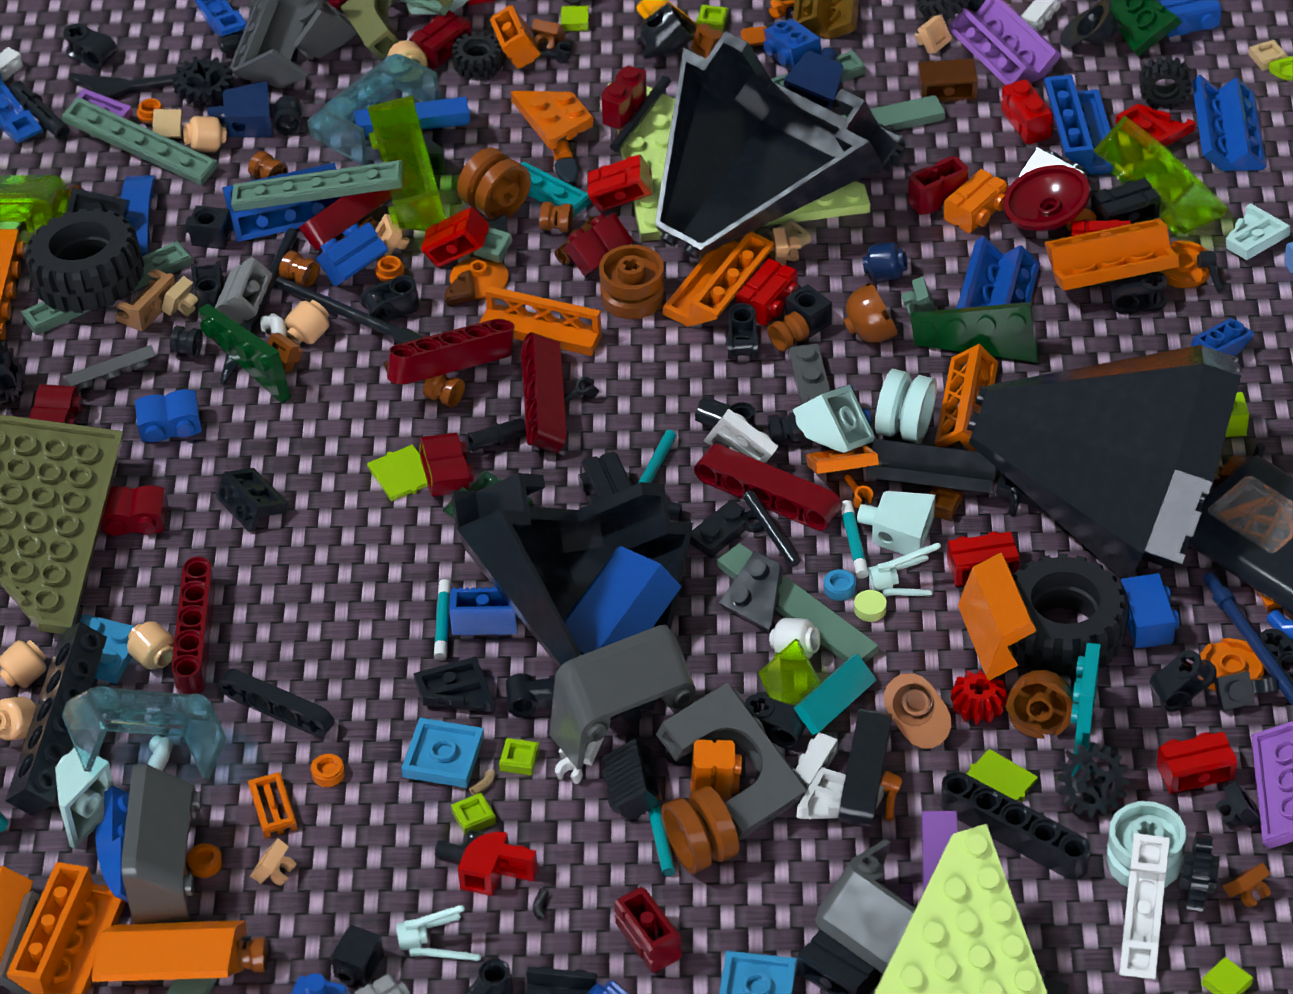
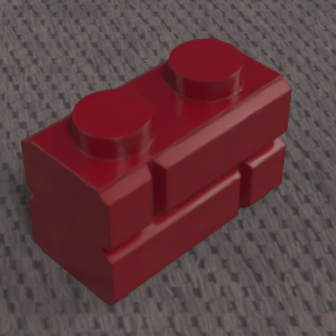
M448 10L445 16H436L420 31H415L409 40L414 42L425 53L427 67L435 70L453 56L452 46L453 43H456V39L460 38L463 40L462 35L464 34L471 36V24L469 20L461 16L458 17L456 13Z
M640 887L614 902L615 924L639 957L644 959V963L651 973H655L679 961L682 957L680 947L681 935L645 887Z

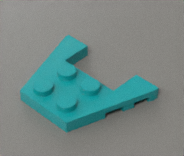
M1087 643L1085 656H1078L1076 676H1081L1082 678L1076 677L1073 692V702L1079 703H1073L1071 724H1077L1074 754L1078 753L1077 744L1081 743L1087 750L1089 749L1098 681L1100 644ZM1078 765L1074 768L1071 777L1075 775Z

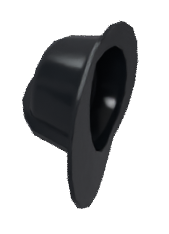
M1100 0L1093 7L1072 19L1061 33V45L1072 47L1082 41L1094 45H1102L1121 29L1122 24L1110 10V0Z

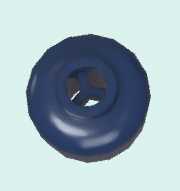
M895 242L870 246L867 256L863 257L865 274H870L871 278L877 283L900 279L903 276V272L908 270L905 249L900 248Z

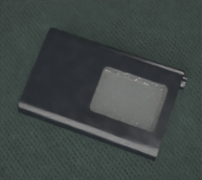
M1256 455L1205 496L1201 508L1202 513L1193 537L1190 536L1188 545L1293 614V477L1259 455Z

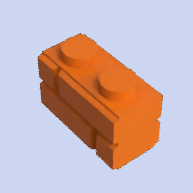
M513 5L507 6L491 17L490 22L501 48L517 69L531 64L539 57L540 52L530 29Z
M980 169L944 200L945 221L954 226L958 225L960 229L969 234L977 227L985 226L995 211H1002L1004 209L1003 199L1006 196L1008 184L1006 181L996 176L993 177L991 173Z
M696 740L694 742L690 793L704 786H711L724 803L732 798V794H739L742 756L741 754H735V743L732 740H717L716 743H713L712 740Z

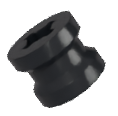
M176 325L170 337L171 354L181 355L185 353L188 357L197 358L203 344L202 330L197 328L186 330L184 326Z

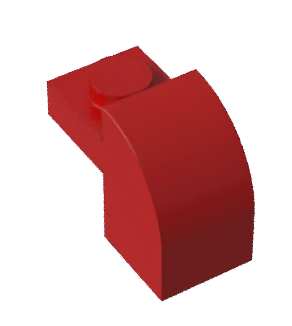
M491 832L477 837L465 849L457 868L460 889L493 896L501 875L534 882L538 873L536 850H531L521 845H509L507 832Z

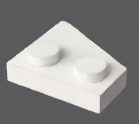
M730 409L726 411L704 439V442L709 445L719 441L730 446L729 448L764 463L768 461L778 448V445L772 442L767 434L756 430L747 423L743 416L734 413Z
M821 767L798 805L796 817L800 819L838 818L846 775ZM880 786L876 809L883 798L884 786Z

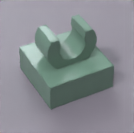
M489 227L488 233L485 236L484 247L474 251L473 254L500 263L504 260L507 250L512 243V236L510 233Z
M920 277L912 280L914 291L901 295L909 316L914 312L936 311L933 296L924 278Z

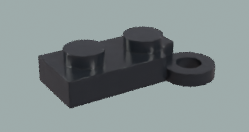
M729 500L692 530L689 543L712 558L745 530L756 533L764 530L760 522L756 524L749 522L751 519H757L751 510L745 513V508L733 500Z

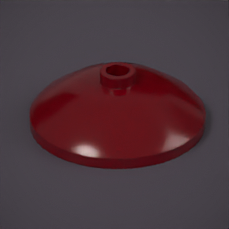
M1048 165L1035 168L1021 175L1009 186L1003 199L1004 211L1010 222L1022 229L1032 231L1053 230L1073 221L1085 209L1090 199V186L1085 175L1070 166Z

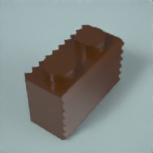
M974 59L918 62L917 82L920 98L936 95L940 103L943 100L945 102L948 100L952 102L953 100L964 101L967 99L969 101L970 99L975 100L977 98L978 77Z

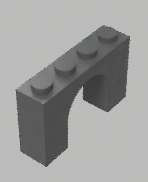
M728 683L723 684L662 722L656 734L675 761L692 752L696 740H732L748 753L755 768L754 784L724 803L734 823L738 841L799 803L807 791L802 777L796 771L791 770L785 762V757L780 747L771 743L765 734L760 720L752 717L745 707L741 694L736 690H732Z

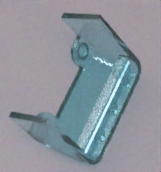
M390 55L313 114L308 120L309 134L311 137L355 162L367 165L365 133L363 128L352 123L355 120L354 110L369 109L395 88L420 102L440 100L437 73L404 55Z
M99 686L67 700L62 712L63 720L85 772H91L107 731L185 737L202 778L209 780L227 739L212 705L205 696L200 694L190 695Z

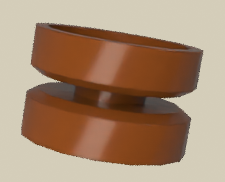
M488 147L474 154L465 164L458 179V196L465 204L477 209L481 215L490 221L503 214H506V219H508L523 205L529 193L531 177L526 167L515 160H511L501 150Z
M637 244L623 245L610 250L603 256L599 263L601 303L606 311L624 319H641L654 314L661 308L665 301L664 264L656 251Z
M704 786L692 791L688 801L678 797L663 804L661 817L667 838L681 865L689 873L695 874L709 868L712 858L723 862L738 854L739 841L731 815L719 794L711 786Z

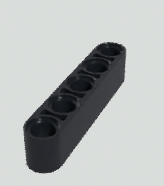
M859 709L840 801L838 822L873 826L891 729V713Z
M951 772L944 776L941 789V808L943 811H956L957 820L972 828L987 824L992 839L1064 878L1077 880L1087 874L1090 843L1085 837L965 773Z

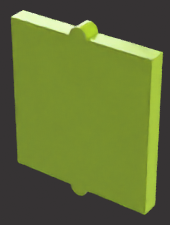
M413 444L393 453L389 451L387 455L367 463L368 469L391 501L410 493L416 494L417 490L427 487L420 455Z
M988 749L975 764H970V770L966 773L1018 802L1025 800L1026 793L1038 781V776L991 749Z

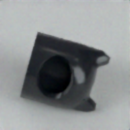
M667 2L640 25V35L636 41L639 45L643 44L645 46L643 57L647 60L654 56L665 58L674 54L692 41L694 36L679 13Z

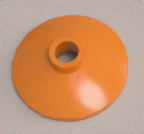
M479 256L467 258L459 262L450 274V283L452 284L459 274L471 270L475 299H486L485 291L488 286L504 289L509 280L508 270L502 262H495Z

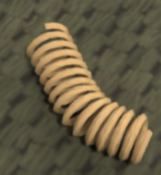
M491 768L485 771V776L481 782L479 781V783L469 788L471 794L476 795L488 788L494 780L495 771Z

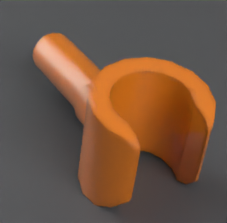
M770 0L772 8L768 11L771 17L774 19L782 18L786 13V8L794 6L795 0Z
M846 475L844 480L854 494V506L856 508L860 507L862 504L861 498L867 499L869 504H872V489L864 485L858 486L851 475Z
M888 771L882 776L880 786H884V792L888 793L886 797L885 819L893 820L896 794L900 789L902 779Z

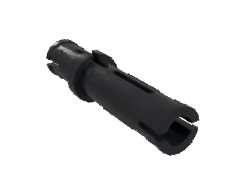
M16 81L10 86V92L21 103L24 111L29 110L55 139L61 140L68 135L70 130L68 125L43 103L42 97L37 92H32L23 81Z

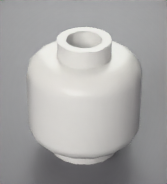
M783 618L778 621L775 629L771 630L769 643L774 648L776 655L782 660L807 661L819 650L820 632L808 619Z

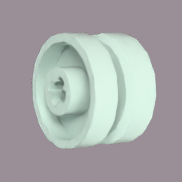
M892 368L883 383L875 416L876 434L895 437L900 431L903 440L920 444L928 431L937 394L936 379L918 375L912 381L909 372Z
M1138 801L1125 805L1115 813L1110 822L1109 841L1107 844V867L1117 881L1128 887L1134 833L1169 837L1165 888L1177 879L1181 871L1182 856L1186 842V827L1178 814L1162 804Z

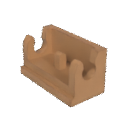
M152 269L148 275L158 279V281L151 279L148 282V286L130 304L123 301L119 302L116 307L123 311L115 315L116 320L143 332L163 312L161 309L165 293L176 284L173 274H166Z

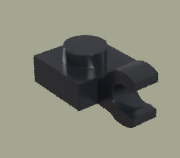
M1247 670L1216 676L1214 681L1220 710L1255 704V693L1278 690L1275 676L1270 677V675L1251 679L1250 673Z

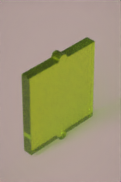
M794 639L780 653H775L774 658L758 672L770 698L792 705L801 702L820 683L800 641Z

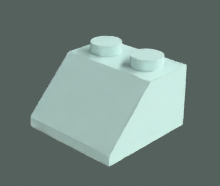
M850 385L821 394L793 409L796 416V424L806 438L839 452H849L870 444L876 439Z
M76 745L69 754L64 755L55 767L59 807L69 845L74 849L104 819V791L112 785L114 786L109 762L79 745Z

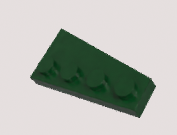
M1110 0V10L1122 24L1119 31L1138 57L1182 23L1178 16L1168 11L1155 0Z
M1031 302L914 312L910 316L915 345L964 352L980 344L988 353L995 357L1037 363L1039 361Z
M206 304L198 309L201 317L200 327L207 337L217 343L281 404L291 398L280 353L277 349L210 304Z

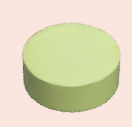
M865 590L855 597L854 612L859 619L874 622L880 620L886 614L887 601L882 593L875 590Z

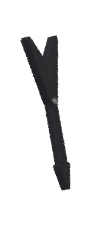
M78 73L69 74L71 82L113 100L131 91L173 85V74L135 80Z

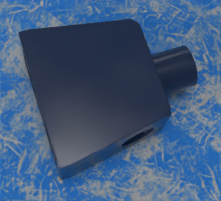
M829 47L824 48L821 54L807 51L786 76L783 87L832 111L844 67L836 61L838 53Z
M267 81L227 89L223 92L224 106L207 107L208 116L216 117L220 123L226 124L229 137H273Z

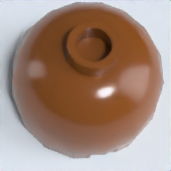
M871 282L859 287L849 296L845 306L848 317L843 319L850 335L856 333L861 340L868 343H880L898 335L892 318L889 317L886 311V306Z
M1034 670L1022 675L1011 687L1006 703L1012 725L1024 735L1033 738H1044L1043 734L1051 735L1055 733L1054 736L1061 734L1071 722L1072 706L1074 703L1073 691L1063 678L1047 670Z

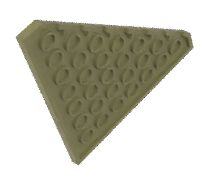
M0 415V585L39 631L63 634L73 627L76 622L124 439L123 431Z

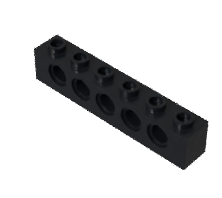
M82 622L77 623L59 637L5 802L32 816L54 804L58 792L55 767L60 759L71 751L107 640V636Z

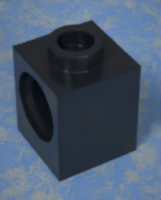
M196 205L192 216H188L185 227L186 233L190 235L191 246L225 250L233 232L230 209Z
M809 284L786 297V315L792 312H798L802 315L809 327V338L832 324V302Z
M349 924L330 956L334 977L348 985L367 986L384 957L381 935Z

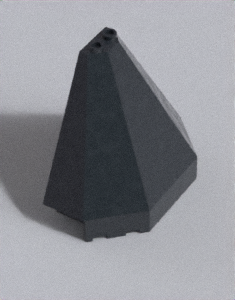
M725 31L706 59L683 48L655 226L663 233L660 236L661 240L672 247H675L676 244L683 247V251L697 260L700 255H705L883 168L902 137L880 127L866 101L842 88L835 99L846 118L774 83L750 44Z
M1196 345L991 384L986 387L980 386L975 400V404L980 405L978 413L972 412L967 425V430L972 431L968 443L1120 578L1131 577L1141 559L1172 569L1175 562L1182 564L1184 561L1190 536L1193 537L1202 513L1201 508L1205 496L1209 494L1213 484L1241 379L1239 363H1237L1238 357L1202 345Z
M517 473L477 492L453 490L451 495L456 528L465 550L560 668L568 660L581 656L564 623V619L617 547L622 546L660 563L681 585L693 523L670 521L664 484L640 482L578 510L530 507L527 496L546 488L544 475ZM679 591L652 628L666 625L671 630ZM656 699L614 715L610 718V721L618 717H622L623 722L639 720L642 718L641 713L655 708Z

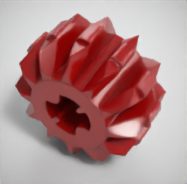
M980 669L977 674L967 670L965 677H957L953 690H951L950 699L952 700L955 714L961 715L964 722L972 719L978 725L981 720L991 724L994 717L1001 718L1008 695L1006 694L1004 680H996L995 677L988 681L986 675Z

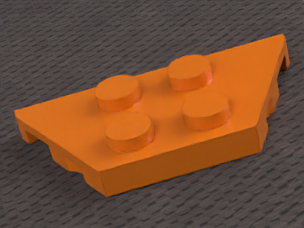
M511 91V102L550 150L558 147L557 141L565 137L567 140H571L578 133L585 132L593 127V116L573 92Z

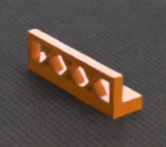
M488 286L485 291L487 309L479 323L493 319L509 320L515 325L514 339L524 341L529 332H534L558 340L561 350L592 356L602 337L600 310ZM495 298L504 300L509 306L495 304ZM522 305H529L537 312H529ZM550 311L559 312L565 318H556ZM578 318L592 319V325L584 324Z
M980 344L951 357L934 443L936 446L947 447L960 441L968 450L977 451L968 443L972 431L967 430V425L972 412L978 413L980 405L975 404V400L980 386L986 387L987 385L995 384L998 361ZM954 425H955L954 431H952V432L949 433V431H950V430L954 427Z

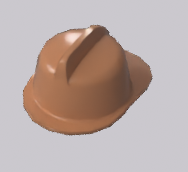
M903 673L894 677L889 682L884 692V705L888 713L892 714V719L905 738L911 744L920 748H934L942 744L948 737L952 727L951 714L932 684L923 676L914 673Z

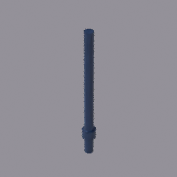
M1214 572L1206 573L1203 576V581L1213 593V601L1220 610H1224L1269 675L1276 677L1277 686L1293 707V684L1236 605V598L1230 589L1221 584Z

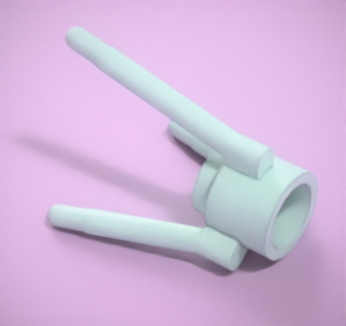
M935 543L889 562L868 567L872 590L882 591L885 597L893 595L932 596L933 592L931 590L893 588V585L899 584L897 571L928 561L929 557L926 554L940 549L941 544Z
M462 905L418 919L397 923L400 950H409L410 957L423 955L480 961L482 958L479 954L422 947V944L428 943V928L460 920L461 916L458 913L463 912L465 909Z

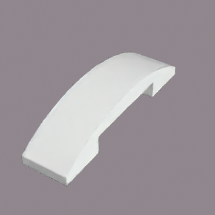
M1134 833L1119 975L1155 979L1169 837Z

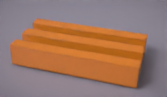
M277 772L248 780L249 790L264 838L271 837V832L277 831L278 835L283 834L286 828H290L291 831L298 830L281 773ZM269 783H276L286 819H280ZM258 786H263L274 821L272 823L267 822L257 790Z

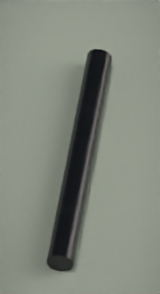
M664 75L659 79L610 144V149L613 152L618 153L670 85L671 80L668 76Z

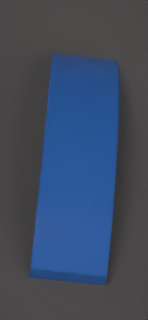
M194 0L203 18L218 36H224L245 29L246 21L238 10L234 11L227 0Z
M0 72V128L13 141L20 143L42 133L43 129L29 110L24 111L1 80Z
M156 175L127 176L122 188L121 198L130 200L126 219L133 225L136 231L142 256L149 254V222L151 202L155 196Z

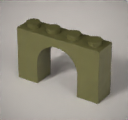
M348 0L341 6V9L366 47L380 60L384 59L388 55L390 48L400 41L388 20V12L393 0ZM437 0V1H438L443 7H445V6H447V5H448L451 1H453V0Z

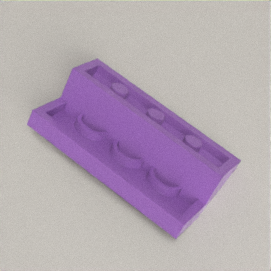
M986 0L977 13L967 8H962L963 12L958 14L948 26V30L1005 85L1024 79L1032 83L1045 77L1062 56L1050 42L1005 0Z

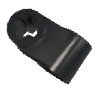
M71 24L63 31L64 38L68 42V47L66 48L67 56L72 60L88 65L92 69H100L117 52V45L110 36L92 30L83 24Z
M216 261L213 265L204 266L191 264L195 296L198 298V309L206 304H210L215 308L224 287L221 261Z
M1157 271L1109 281L1112 306L1120 314L1158 311L1167 304V296L1164 293V289L1167 287V277L1161 272ZM1152 279L1154 280V286L1151 284Z
M408 275L397 276L382 284L369 287L361 293L359 299L362 307L368 309L369 315L385 322L412 314L420 305L415 279Z
M738 303L729 309V332H727L728 359H733L734 356H753L754 359L758 358L756 312L747 303Z
M1185 650L1163 669L1155 672L1151 676L1149 684L1162 708L1167 712H1175L1185 707L1191 699L1205 688L1211 686L1215 681L1217 670L1212 662L1206 659L1202 660L1201 656L1195 651Z
M753 694L745 700L746 709L752 717L760 720L765 734L771 743L785 749H793L797 746L806 725L794 710L796 705L784 703L765 694ZM762 703L764 704V710H761Z

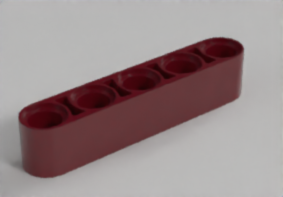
M403 155L393 160H402L404 166L403 188L342 196L298 227L315 251L418 179Z
M493 319L394 345L389 349L387 379L395 384H410L509 357L512 354L515 325L509 320Z
M529 332L521 348L526 441L530 446L557 454L562 450L567 435L560 342L534 332Z
M712 444L694 466L695 475L703 483L740 499H743V495L747 491L753 490L765 509L814 530L824 531L843 505L840 497L829 489L719 444Z
M200 556L188 559L182 568L172 657V672L176 691L185 698L200 695L204 691L206 684L215 583L211 562L207 558Z

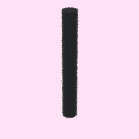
M747 491L743 495L744 501L790 567L797 566L801 562L800 558L754 491Z

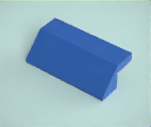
M1072 75L1044 77L1045 88L1065 157L1081 165L1091 175L1119 173L1121 163L1099 89L1077 91Z
M1202 75L1193 79L1192 87L1203 157L1221 171L1265 169L1267 166L1254 91L1237 77L1220 89H1217Z
M466 97L354 110L357 139L389 135L392 131H421L469 125L470 122Z
M334 162L253 181L335 170L336 165ZM233 185L222 187L226 207L230 209L232 227L237 242L286 232L289 228L299 229L298 227L341 198L334 197L234 212L231 206Z
M981 237L975 241L957 309L1031 302L1040 262L1022 245L1003 254L987 238Z
M620 546L617 547L566 616L564 623L581 655L651 629L682 586L660 563Z

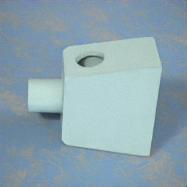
M886 491L883 493L878 507L860 505L857 522L872 525V542L875 545L903 555L924 548L934 519L935 495Z

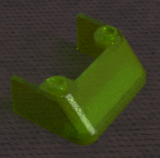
M413 95L368 106L374 132L368 133L372 149H379L382 163L402 160L404 166L403 188L390 189L393 206L388 207L392 224L398 223L400 229L426 231L428 227L439 224L446 218L420 127Z
M1126 116L1116 124L1093 150L1114 167L1111 172L1121 182L1125 183L1126 180L1137 181L1143 178L1149 181L1152 189H1155L1161 198L1160 210L1163 213L1160 217L1165 220L1164 223L1167 224L1168 229L1176 235L1179 231L1187 234L1221 218L1229 210V207L1169 149Z

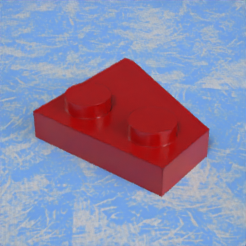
M1136 104L1117 114L1115 124L1152 153L1195 131V122L1193 120L1187 119L1185 123L1171 119V113L1156 111L1141 104Z

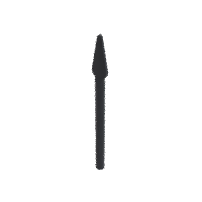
M293 228L287 230L269 268L272 278L259 305L256 316L248 321L245 320L242 327L251 333L272 292L275 280L279 277L280 262L284 255L291 251L298 236L297 230ZM226 354L220 378L221 384L227 382L239 365L228 354Z
M281 276L275 280V287L309 302L314 300L325 309L392 337L396 343L401 344L424 338L411 329L399 328Z

